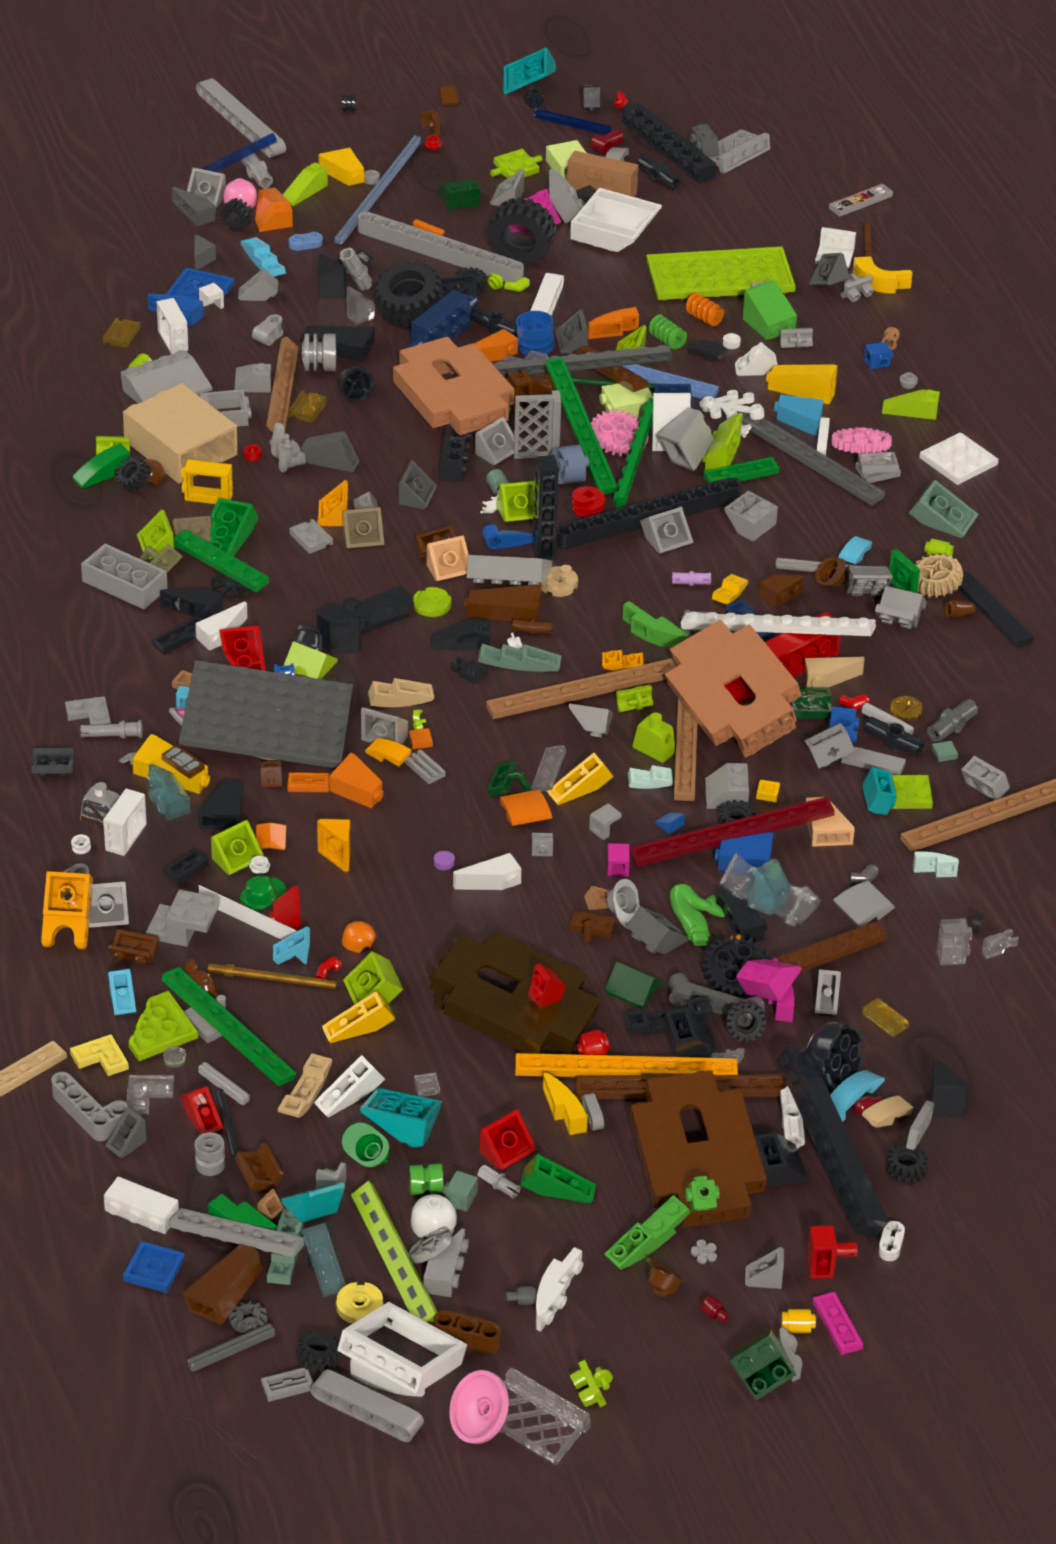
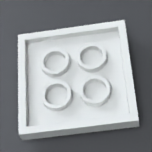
M961 432L920 452V459L957 485L998 465V458Z

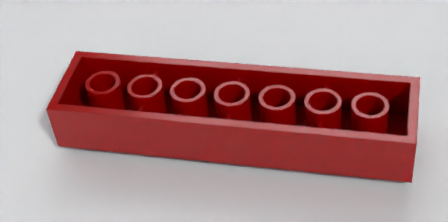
M825 612V613H823V614H821V615H819V616H816V618H820V617H823V616H828V617H830V618H834V617H832V616H831L829 613H827V612ZM783 633L765 642V644L792 677H795L804 672L805 658H832L838 655L841 635ZM741 676L724 685L738 704L756 696Z

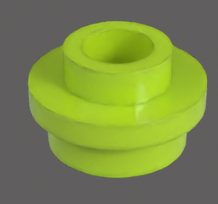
M491 273L487 279L488 284L494 290L501 289L503 287L502 277L499 274Z

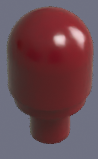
M872 1096L859 1098L853 1104V1110L857 1115L862 1116L863 1111L882 1101L883 1098L882 1096L877 1098Z
M708 1296L701 1301V1310L710 1319H719L723 1323L729 1320L730 1316L724 1312L725 1307L716 1298Z

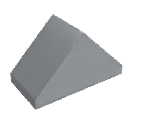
M780 1247L747 1265L745 1285L748 1287L781 1289L784 1249Z

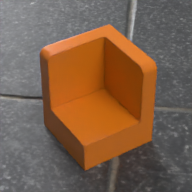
M276 823L258 824L256 827V840L261 850L269 848L285 850L286 825Z

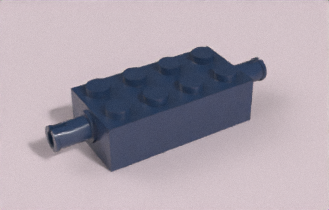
M456 290L449 292L411 322V343L406 347L410 348L444 337H449L452 341L470 327V310L478 304L477 298L473 295L467 296Z

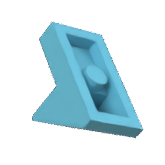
M307 926L274 944L273 961L279 965L296 956L304 964H307L310 928Z
M130 969L108 972L114 1016L136 1013Z

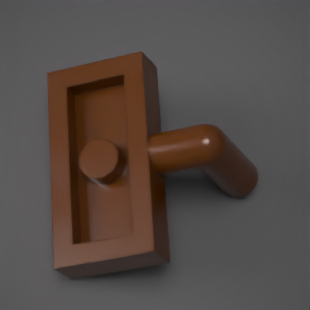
M574 910L569 930L584 933L583 939L586 943L592 941L593 935L611 938L616 918Z

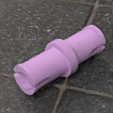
M690 571V573H672L673 585H711V573H694V571Z

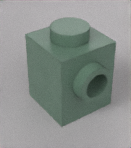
M456 1171L452 1180L446 1183L443 1194L446 1195V1198L453 1204L455 1209L468 1211L478 1193V1177Z

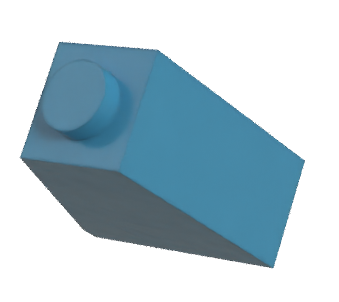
M780 394L779 401H775L774 412H777V420L818 436L824 400Z

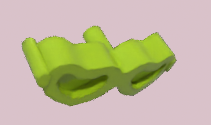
M421 709L413 711L414 730L423 729L422 723H426V719H419L422 713Z

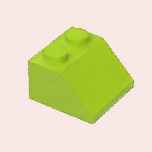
M373 951L343 979L354 1005L376 991L389 1004L403 990L390 960Z

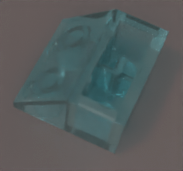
M149 765L147 779L150 784V790H148L150 800L157 804L159 813L163 814L168 821L189 814L190 798L173 773L156 765Z
M773 858L755 870L753 875L755 882L747 895L749 899L748 907L768 915H772L785 906L791 888L778 860Z

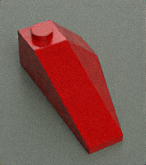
M259 625L219 629L222 650L231 666L266 671Z

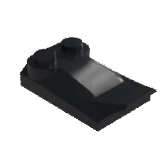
M403 586L361 601L349 598L342 603L341 608H344L347 612L361 620L362 635L409 617V607L413 597Z

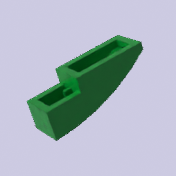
M121 443L114 445L89 460L73 475V480L83 489L115 476L114 470H117L118 466H122L121 462H126L125 458L127 457L130 458V452Z
M221 1194L208 1204L209 1215L274 1231L277 1230V1225L245 1201L237 1206Z

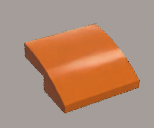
M540 790L500 797V803L506 810L507 820L512 826L552 818L550 808Z

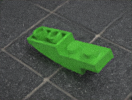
M630 601L623 604V620L631 625V632L636 636L668 649L689 638V634L661 616L655 619Z
M673 1195L642 1225L639 1223L635 1224L605 1253V1256L620 1270L633 1265L669 1240L676 1233L674 1228L691 1213L690 1210Z

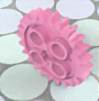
M609 410L608 414L602 411V415L597 414L596 418H593L591 425L601 449L605 448V453L612 451V455L618 453L619 456H622V453L626 455L630 453L631 442L635 441V430L639 429L638 416L633 418V413L627 415L626 411L620 413L619 410H616V413Z
M865 427L848 428V430L842 429V431L837 430V432L832 434V446L834 448L858 454L875 453V451L882 452V450L887 451V449H890L892 442L889 433Z

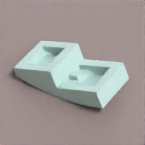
M653 765L650 771L630 768L628 771L629 787L653 789L670 786L673 783L671 768Z
M915 852L913 870L914 872H935L936 877H957L959 860L958 858L940 853Z

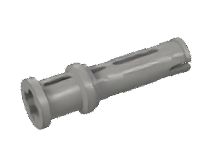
M142 720L127 723L121 721L119 724L81 725V738L120 736L122 739L130 736L143 738Z

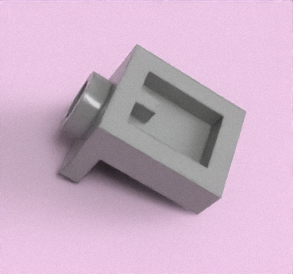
M532 833V856H553V833Z

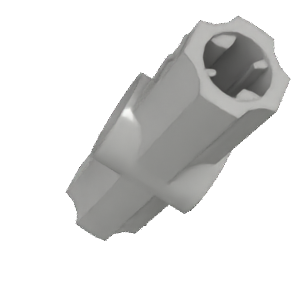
M250 150L245 151L241 156V162L246 167L248 177L250 179L254 178L263 189L269 188L273 183V178L267 171L266 163L260 161Z
M352 248L343 249L340 252V259L346 267V273L351 276L359 290L369 289L372 286V280L367 273V267L361 263Z

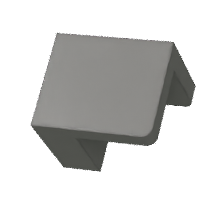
M609 803L590 814L589 830L602 840L608 838L610 824L620 819L621 813Z
M341 1162L336 1171L325 1168L324 1170L318 1169L316 1172V1188L343 1182L345 1184L346 1163Z

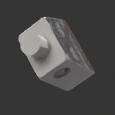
M96 783L83 798L80 821L104 828L103 819L120 796L115 792L107 790L105 783Z

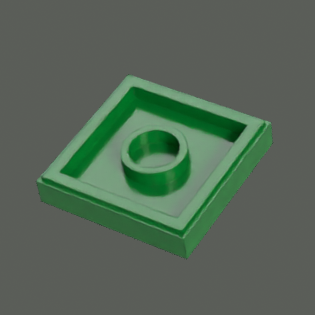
M898 549L891 552L889 568L892 575L890 583L897 589L918 593L920 569Z

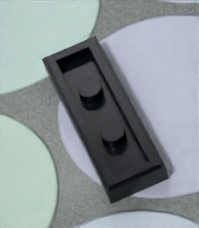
M196 616L154 638L152 646L163 655L177 649L196 638V623L203 619Z

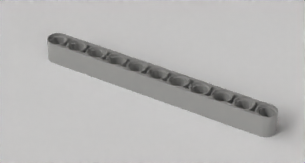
M361 212L358 214V232L363 235L463 268H479L487 276L491 273L499 274L505 282H516L523 278L524 265L519 261L371 212Z

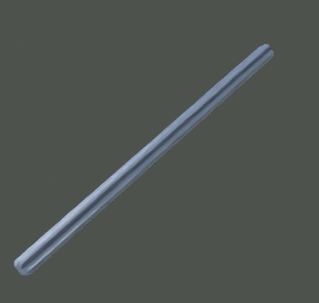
M415 135L412 137L335 236V244L342 245L358 225V214L368 212L420 145V136L417 137Z

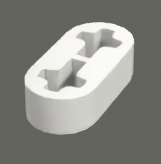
M890 1221L883 1229L879 1245V1256L883 1260L894 1261L899 1257L905 1228L900 1222ZM892 1231L896 1232L895 1237L891 1236ZM889 1245L893 1246L891 1251L887 1250Z

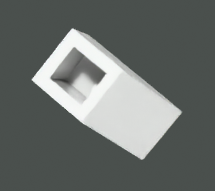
M760 342L735 362L736 374L739 376L765 375L774 365H777L776 355Z

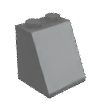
M688 407L657 434L671 462L692 471L697 468L714 440L711 435L712 431L705 423L704 415L701 411Z

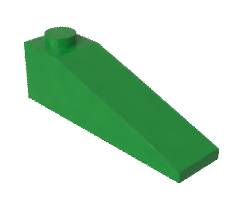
M219 498L211 514L210 543L234 556L252 533L259 518L253 504Z

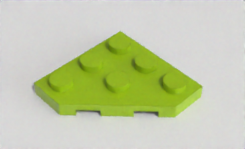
M166 991L148 999L146 1009L141 1014L136 1024V1030L129 1039V1048L137 1060L141 1061L197 1039L198 1031L171 993Z

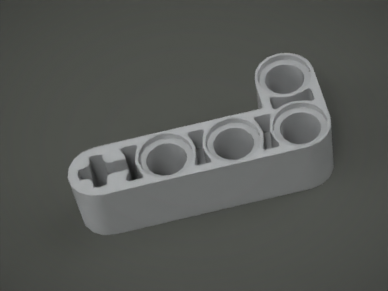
M59 1072L51 1078L53 1098L93 1139L97 1141L109 1139L129 1105L125 1101L120 1100L114 1101L102 1108L70 1074Z

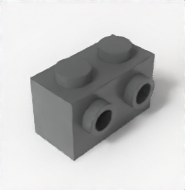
M705 124L693 127L692 134H690L691 143L709 158L719 156L718 137L711 128Z

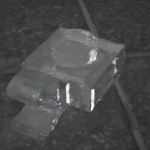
M1008 929L1004 933L1001 932L984 938L982 955L988 959L1005 952V948L1018 945L1019 937L1011 938L1013 930Z

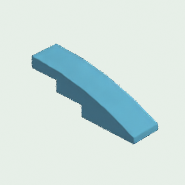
M257 237L240 241L247 255L260 270L264 268L273 277L286 274L285 267L278 263L277 256L270 252L268 244Z

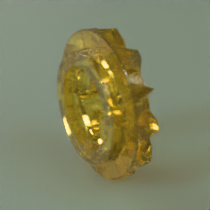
M899 696L892 700L890 711L894 713V716H900L901 720L903 718L910 720L911 717L917 718L922 713V704L914 697Z

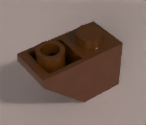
M773 574L760 582L759 598L772 607L777 608L802 593L803 577Z

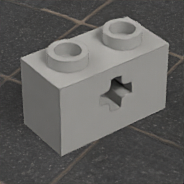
M841 723L804 740L810 756L818 769L828 766L831 762L844 758L855 751L848 732Z

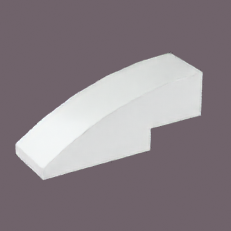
M350 1360L351 1376L367 1385L406 1396L422 1397L425 1394V1389L415 1394L356 1360Z

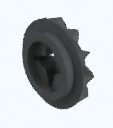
M251 1300L247 1304L240 1302L239 1306L235 1307L229 1315L230 1324L241 1333L255 1330L266 1324V1308H262L260 1303L253 1304ZM250 1313L252 1314V1317H247V1318L244 1319V1314H245V1315H249Z

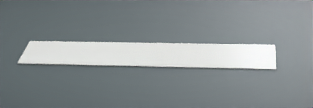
M199 885V894L219 897L220 905L218 910L281 940L298 932Z

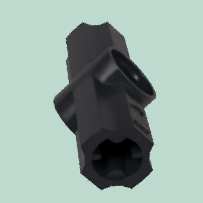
M646 154L642 155L637 161L638 167L647 172L653 182L660 181L672 190L677 189L681 184V178L670 171L667 163L662 162L659 164Z
M479 306L473 309L471 319L488 327L489 333L495 334L505 329L517 337L516 323L505 319V315L502 312H490Z
M871 716L865 725L864 732L885 741V746L889 749H902L918 757L925 747V741L904 732V727L901 724H887Z

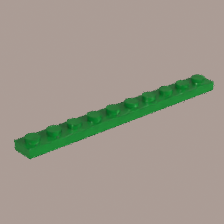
M563 357L546 360L545 367L555 390L560 391L561 405L576 441L581 446L584 456H587L589 459L588 469L596 488L602 491L603 494L614 493L617 491V484Z

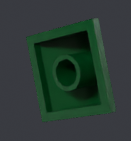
M616 962L605 988V993L643 1009L664 984V980L628 964Z

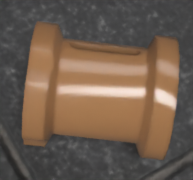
M888 327L884 331L882 342L887 341L888 347L892 350L897 346V340L900 336L899 330L894 327Z

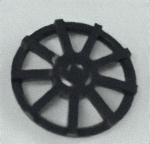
M221 572L211 578L212 591L225 587L221 592L223 598H241L252 591ZM215 581L222 582L221 584L214 585ZM242 589L245 593L238 595L237 591ZM227 591L233 592L234 596H229L225 594Z

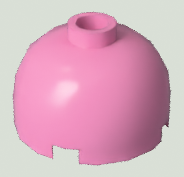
M241 178L233 180L224 189L223 203L225 204L231 199L238 198V200L242 199L243 203L247 202V207L251 206L253 208L257 204L256 189L247 180Z

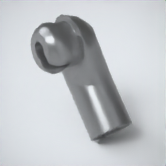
M872 864L867 866L862 873L851 872L850 882L862 883L869 881L871 883L877 877L879 869L876 865Z

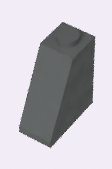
M345 431L308 437L301 447V451L305 453V458L309 464L354 472L359 463V459Z

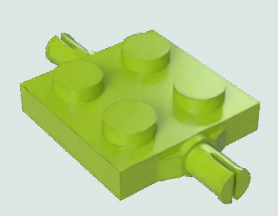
M519 149L494 157L493 163L498 168L490 170V174L492 177L501 174L509 178L520 169L524 170V177L539 173L540 167L536 163L542 162V156L530 157L523 149Z

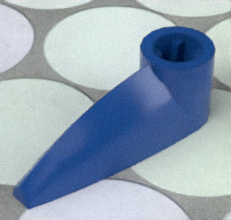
M493 524L485 526L482 530L486 544L491 549L515 547L529 544L533 541V534L499 530Z

